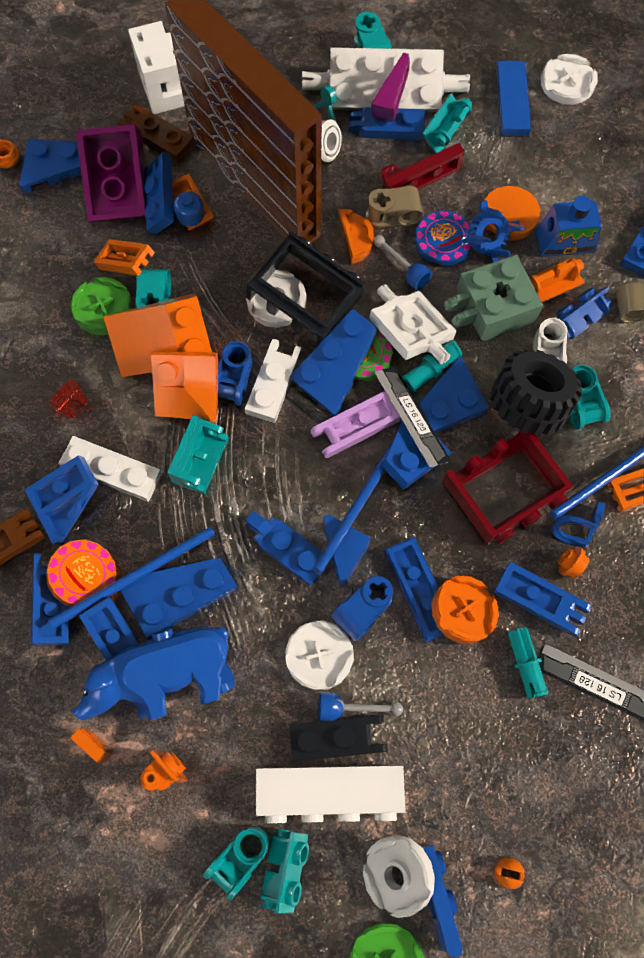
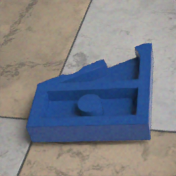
M79 455L25 489L47 535L54 545L63 543L99 485L85 458Z

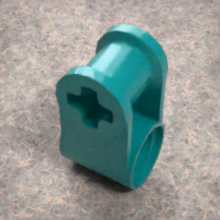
M369 11L360 13L355 20L357 33L354 37V44L356 48L392 49L391 42L384 32L379 17Z
M140 269L142 271L141 274L136 276V307L169 300L171 295L170 270Z
M587 365L573 367L577 374L576 378L580 379L584 388H581L582 395L569 416L574 429L579 430L584 428L586 424L598 421L602 424L609 422L611 416L610 407L607 399L604 397L596 372Z
M260 826L245 828L218 855L202 875L206 880L211 878L227 894L226 899L229 902L232 901L252 876V871L267 854L270 847L268 833ZM252 834L261 840L262 848L259 854L251 855L244 850L243 839L246 835Z

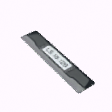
M392 367L375 371L377 378L429 467L450 462L451 459L397 369Z
M547 644L544 646L540 655L542 662H539L542 672L644 720V690Z

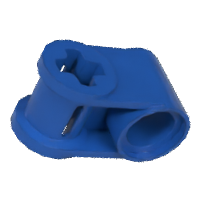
M241 341L228 343L222 351L218 364V397L235 401V404L241 406L244 402L248 381L253 370L250 349ZM235 357L245 358L239 364L231 363V360Z
M371 577L335 610L331 618L356 642L372 627L377 618L391 604L393 597L392 584L384 577ZM372 588L375 591H379L381 588L384 590L383 601L380 598H376L374 601L371 599Z

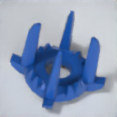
M487 200L479 203V213L472 219L468 228V235L461 238V244L463 246L470 243L475 251L483 255H489L491 262L494 263L500 261L499 258H508L511 252L502 248L509 240L510 231H522L524 226L520 225L519 220L508 222L499 210L488 208ZM488 224H493L497 229V235L492 241L489 238L483 237V230Z

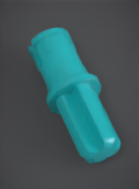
M521 627L511 630L508 636L517 662L514 668L519 669L527 699L549 694L539 662H542L541 658L537 659L528 629Z

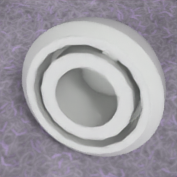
M323 120L321 161L331 162L340 151L342 136L340 128L334 120Z

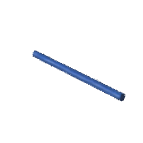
M391 444L312 568L314 573L322 574L385 472L382 464L390 450Z
M644 446L550 511L551 517L555 520L643 459Z
M211 527L203 530L48 620L52 629H55L213 537L215 535Z

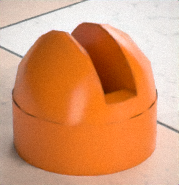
M502 857L495 863L493 875L500 886L513 890L522 885L525 871L518 860L511 857ZM502 868L519 872L518 879L501 876Z

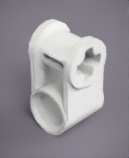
M557 318L544 320L533 338L532 350L534 352L537 350L544 351L545 354H552L560 361L567 363L566 344L568 331L565 323ZM544 334L552 335L555 340H549Z

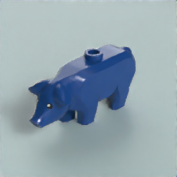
M199 626L174 634L172 628L151 634L152 640L130 646L101 664L95 665L86 677L82 700L71 712L77 718L84 721L108 711L118 700L125 699L133 701L138 709V718L147 716L148 720L157 719L167 715L165 693L182 689L193 680L201 694L200 704L220 699V694L233 689L235 683L232 669L226 663L229 648L227 630L224 627Z

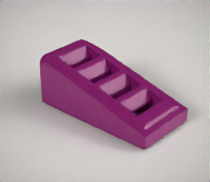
M408 53L401 55L372 101V117L389 122L395 121L410 71V56Z

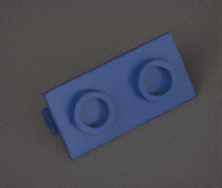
M609 286L597 291L592 287L578 296L580 301L574 306L568 304L555 313L557 319L563 321L567 326V339H574L589 327L584 316H586L590 324H593L610 312L612 302L608 297L603 296L610 289Z

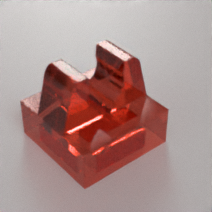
M71 378L45 404L54 412L72 419L77 414L70 409L68 401L75 400L82 406H86L88 400L81 391V386Z

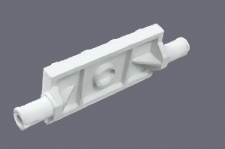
M331 48L330 69H327V72L302 71V91L321 90L322 87L330 85L337 97L336 103L332 104L333 110H361L364 107H371L372 101L401 55L408 53L410 56V71L399 108L425 109V112H437L442 105V95L444 92L469 93L470 83L468 81H470V74L445 75V71H443L444 50Z

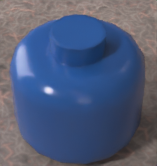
M184 192L175 198L174 212L178 222L184 226H195L202 221L204 206L200 196L196 193Z

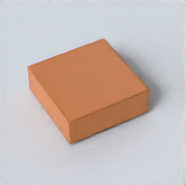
M78 728L70 737L96 762L105 763L113 754L112 749L89 729Z

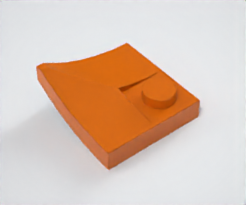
M154 351L151 354L155 416L191 419L195 415L200 419L216 423L218 407V353Z

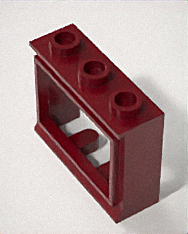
M520 430L509 441L505 442L504 439L498 441L493 445L491 451L481 458L476 455L469 459L465 467L460 471L454 473L452 469L449 470L442 481V484L450 491L484 539L486 546L495 540L498 544L505 542L515 534L513 529L522 523L525 528L535 523L542 517L541 511L548 507L553 510L568 499L566 495L574 487L536 435H533L531 432L526 434L520 432ZM522 451L551 491L493 527L464 486Z

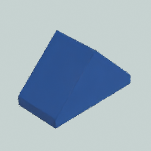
M331 515L323 516V528L327 543H329L342 522ZM352 527L349 528L332 556L339 587L347 585L370 545L371 538Z

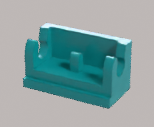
M195 415L192 416L167 472L173 484L205 495L229 440V436L222 433L223 427L200 419Z

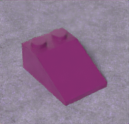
M135 124L76 130L88 222L144 217L146 208L144 192L145 156L142 132Z

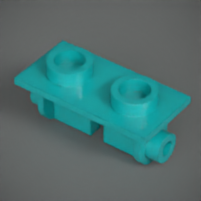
M449 94L423 130L422 135L435 154L442 151L445 145L449 144L452 135L466 115L471 113L472 102L470 99L463 98L456 101L453 94Z
M278 828L277 834L272 836L268 863L280 865L279 872L270 870L265 872L260 899L263 900V908L275 910L277 914L294 912L302 892V886L299 883L302 866L307 862L309 855L308 834L295 833Z

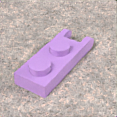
M383 391L314 426L310 432L313 437L326 433L332 445L325 448L322 453L325 458H329L400 422L401 417L387 393Z

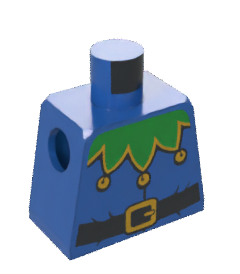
M578 196L573 202L552 205L535 231L540 257L595 253L601 232V220L597 203L586 196Z

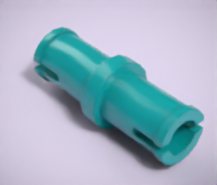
M449 340L443 346L451 355L446 363L440 364L433 355L428 354L422 358V363L408 374L402 376L403 381L412 393L431 378H438L442 375L444 368L462 356L460 347L453 340Z

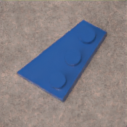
M215 558L151 572L123 588L121 592L144 635L150 640L152 639L151 634L173 627L238 588L221 558Z

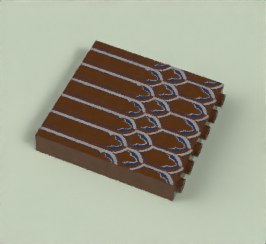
M169 0L165 3L189 132L194 137L195 145L285 239L291 231L298 237L306 238L310 243L321 237L322 114L206 0Z

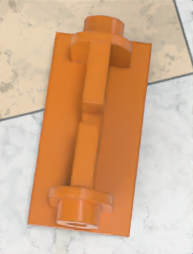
M570 258L529 276L541 302H545L583 285L585 282L580 276V271L584 269V264L580 258Z
M155 750L150 752L155 760L142 772L140 777L142 786L147 790H165L174 781L186 782L188 780L182 773L186 769L185 765L173 752Z

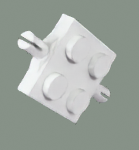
M386 284L384 287L383 285L379 287L377 294L385 301V304L372 309L369 319L399 354L407 360L421 353L430 352L440 364L446 363L451 355L441 345L454 339L456 330L420 291L406 296H397Z

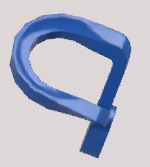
M597 501L592 513L591 522L575 516L559 517L553 523L552 533L558 540L566 544L581 548L587 547L592 540L595 529H598L606 504ZM565 523H574L589 528L586 539L564 533L560 526Z

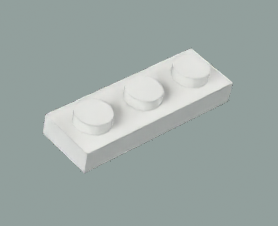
M72 436L58 463L61 467L76 456H82L85 458L97 482L149 502L162 475L160 469Z

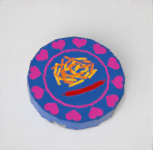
M440 210L428 214L421 219L416 228L415 246L418 254L425 261L431 264L435 262L443 267L461 263L468 257L472 249L470 243L463 246L461 244V238L468 235L470 223L463 216L452 211Z

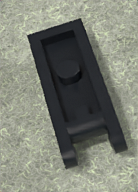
M384 715L289 725L292 761L300 762L388 752L387 744L373 746L371 724L385 723Z

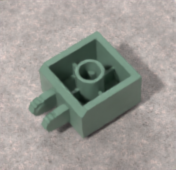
M518 255L461 273L456 289L458 295L452 296L443 304L447 312L465 307L466 311L460 312L451 319L453 326L458 328L473 323L480 340L483 341L535 324L543 307Z

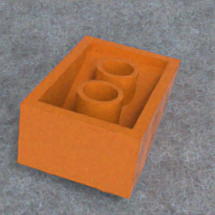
M196 293L103 316L121 377L151 373V354L154 351L212 353Z

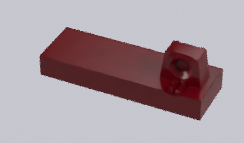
M457 143L402 170L393 163L380 170L379 177L383 184L382 189L414 186L419 190L461 170L465 151Z

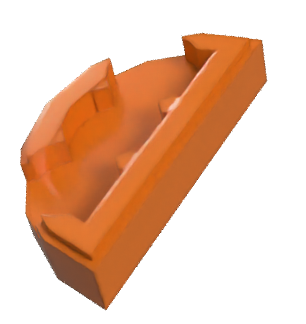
M338 209V217L352 265L362 261L370 254L374 244V228L368 218H363L353 213V210Z

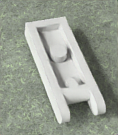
M272 339L245 407L247 415L273 423L277 420L291 383L290 376L296 370L303 349L300 346H296L292 356L277 352L279 347V340Z

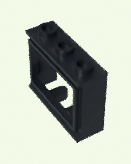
M290 231L287 238L264 266L247 283L245 298L251 301L256 294L267 301L266 310L271 315L275 316L280 310L292 318L291 328L295 332L301 333L306 328L316 335L315 347L317 348L359 300L365 283L354 272L347 271L339 266L330 255L322 254L312 247L306 238L298 237ZM289 253L348 293L326 323L266 282Z

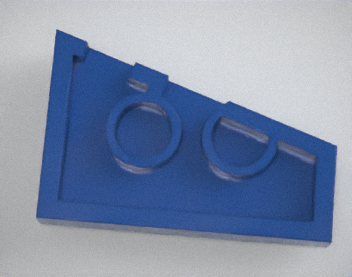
M352 309L290 376L291 380L333 416L338 415L346 394H349L358 368L363 364L377 333L376 327Z

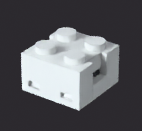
M162 21L128 29L138 72L152 113L157 114L184 107L175 54L172 52L174 49L171 33L165 32Z

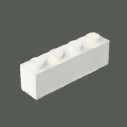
M403 766L256 769V816H265V823H287V815H301V822H323V814H338V822L360 821V814L375 813V821L397 820V813H405Z

